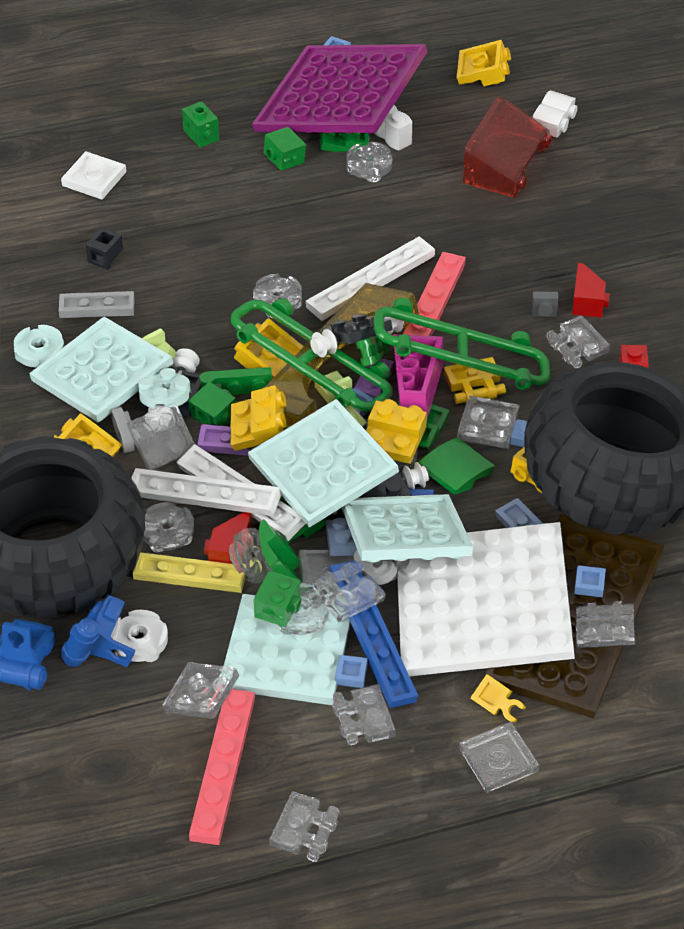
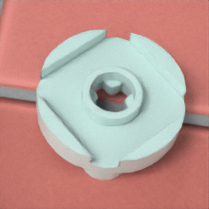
M38 325V329L30 330V327L25 328L14 339L16 360L29 367L40 366L65 347L60 331L48 325Z
M172 368L162 369L159 374L144 377L138 381L140 401L151 408H156V404H164L165 409L177 407L185 403L189 399V392L191 393L189 379L184 375L175 373V370Z

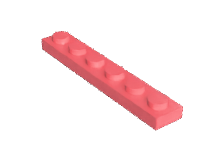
M442 252L413 313L436 320L440 319L465 266L466 257ZM408 322L403 334L432 336L434 330Z
M226 688L189 832L190 841L220 845L255 701V692Z

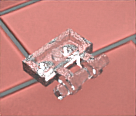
M582 315L562 323L560 326L561 333L556 334L553 330H550L546 334V338L550 341V346L554 350H558L562 354V359L567 364H572L574 368L581 367L583 363L579 358L581 356L591 361L610 352V344ZM571 342L573 347L569 348L566 343Z
M361 561L348 562L341 565L340 570L322 574L320 579L312 583V587L316 592L325 590L328 593L324 595L322 603L338 623L384 601L386 594L370 574L362 578L357 575V573L364 570ZM345 580L348 584L341 588L336 584Z
M622 601L613 602V605L596 606V603H587V606L576 607L578 648L635 645L633 604H622Z
M379 684L352 690L351 701L345 700L341 692H336L332 695V709L335 716L339 717L341 723L339 729L342 736L346 738L348 745L357 744L359 741L358 735L362 734L365 735L367 743L395 737V727ZM357 713L359 721L351 720L350 715Z
M292 791L270 836L269 844L272 847L296 855L299 854L302 845L309 847L306 857L312 862H317L320 854L326 851L330 832L336 829L340 810L335 806H329L326 813L319 811L320 800ZM312 824L319 825L316 835L309 833Z

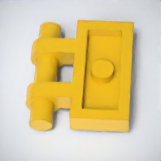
M493 357L480 359L486 362L496 364ZM459 364L444 367V376L451 392L462 390L461 393L454 394L456 404L464 402L471 404L475 403V400L488 398V400L495 399L497 395L506 393L504 384H494L495 382H500V376ZM481 385L484 386V388L475 390L472 389V387H477Z

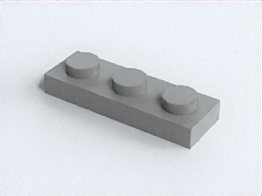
M134 291L60 294L59 318L134 316Z

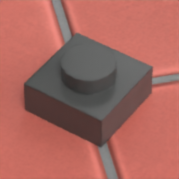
M533 292L532 316L557 317L558 292Z

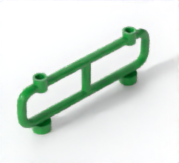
M279 298L272 305L263 300H250L231 313V324L238 330L237 337L242 343L253 340L334 394L335 399L344 408L350 405L359 411L371 412L376 400L383 402L384 400L391 399L393 388L387 381L391 376V372L385 363L378 361L370 368H367L338 348L334 354L327 352V354L383 391L372 401H362L357 398L356 393L351 388H342L307 365V363L318 356L313 352L312 348L297 358L259 333L254 324H246L240 319L252 310H261L311 343L314 332L289 317L293 313V308L287 299Z
M398 298L393 302V307H381L375 312L374 331L376 336L382 342L396 347V353L399 356H408L411 351L515 380L516 387L521 390L528 389L531 385H545L550 380V363L547 356L539 349L531 347L530 336L524 331H517L510 336V340L460 327L413 313V303L408 298ZM384 317L395 318L455 335L458 341V353L411 341L410 336L405 334L399 336L391 335L384 329ZM468 339L536 359L540 365V376L530 374V371L526 368L515 370L469 357Z

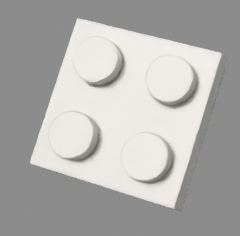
M85 151L61 178L62 186L103 199L126 173V165Z

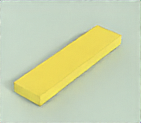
M140 552L138 562L133 571V579L242 593L247 566Z

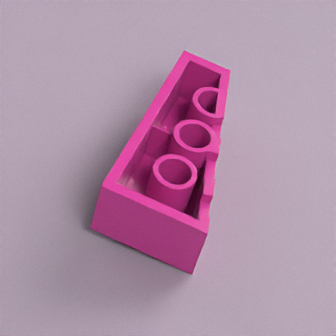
M408 335L411 341L444 349L443 337ZM394 347L400 406L408 408L411 405H416L424 412H427L428 419L444 360L412 351L408 356H399L396 353V347Z

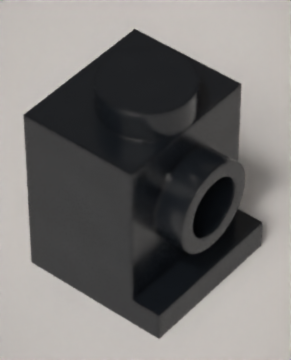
M102 227L86 243L88 263L107 270L111 268V262L123 250L122 235Z

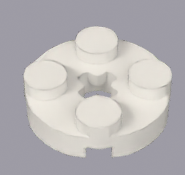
M134 610L128 612L129 616L124 617L122 620L119 617L111 638L135 649V654L131 661H156L168 642L167 626L160 620V616L148 610ZM139 632L144 633V637L141 639L132 637L137 636ZM114 649L117 656H126L122 651Z

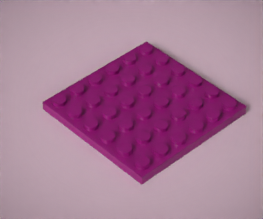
M308 45L252 123L254 131L270 133L289 127L293 132L376 133L427 54L426 45Z

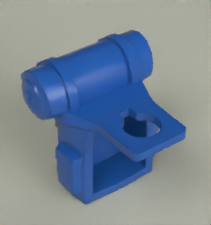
M109 595L106 599L98 601L94 605L87 618L82 619L78 624H73L69 639L61 649V657L65 664L77 667L89 655H93L128 667L135 654V649L111 638L113 629L124 606V601ZM111 650H120L126 656L119 657L115 655Z
M15 619L12 623H3L0 637V682L21 686L30 691L32 689L41 690L47 679L46 668L41 665L42 660L45 656L49 655L55 644L52 626Z

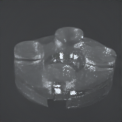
M368 142V146H361V143L352 146L347 152V172L359 178L367 179L369 182L379 181L380 177L386 175L392 169L393 158L390 154V149L377 142Z
M270 274L262 277L255 284L253 300H263L272 305L279 298H285L291 303L293 311L302 305L301 284L291 276L287 275L286 279L280 278V274Z
M162 502L146 510V528L143 534V541L150 545L152 551L173 550L192 542L194 519L189 509L184 506L183 509L176 507L175 503ZM168 523V525L172 527L164 529L163 524Z
M246 528L233 536L234 542L229 546L230 559L239 574L244 572L246 576L250 577L246 580L251 583H262L268 571H274L268 565L263 555L259 530Z
M301 583V606L306 611L298 612L297 614L293 613L286 627L278 625L280 631L286 635H305L322 631L329 616L327 596L323 592L321 594L316 591L315 586Z

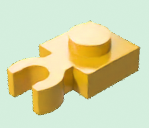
M487 674L471 696L472 700L494 715H497L500 709L503 710L504 717L516 723L517 719L510 714L511 708L514 706H518L523 710L526 708L518 700H509L508 697L512 691Z

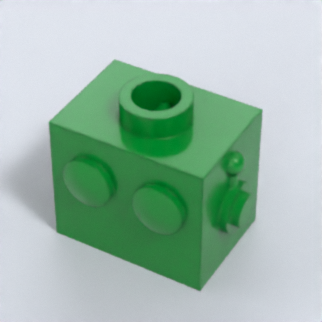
M202 101L182 109L183 130L199 148L219 140L218 118Z
M289 127L265 134L263 153L280 171L304 163L306 144Z
M208 382L188 400L192 418L202 424L227 426L231 422V404L237 403L236 398L228 390L220 389L211 382Z
M268 571L253 599L254 618L286 627L293 613H298L302 603L301 580Z

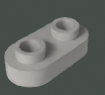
M122 407L111 409L112 423L117 438L122 444L123 453L134 451V445L138 444L135 430H130L129 428L131 420L128 411L123 412Z
M358 550L354 553V560L358 567L373 583L378 585L385 584L395 577L397 568L392 559L380 560L378 562L361 561Z

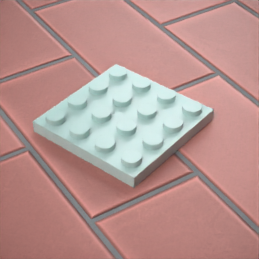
M103 317L29 374L33 382L99 423L111 413V409L118 408L139 391L138 381L141 378L159 374L162 369L170 367L173 364V360L169 354Z
M337 399L248 452L252 463L273 487L280 488L281 496L308 527L321 521L399 472L398 465Z
M449 494L356 498L342 507L361 561L378 562L389 559L405 561L412 558L432 560L436 557L458 559L463 556H472L473 545Z
M243 594L219 682L220 690L228 688L255 692L256 695L333 705L337 689L335 675L339 655H344L351 626L344 607L302 602L298 613H293L287 626L283 627L254 618L253 599L256 595Z

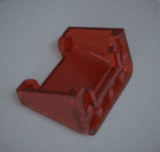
M497 97L467 143L464 154L463 183L516 198L519 191L524 190L526 186L527 176H524L525 169L537 150L543 152L545 148L550 147L552 142L550 130L508 99Z

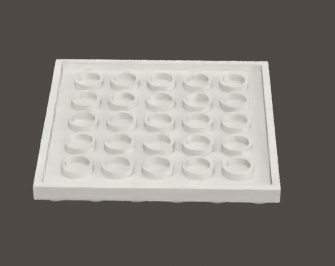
M560 522L468 532L467 535L473 545L472 556H463L458 559L436 557L432 560L412 558L405 561H397L401 660L409 676L575 659Z

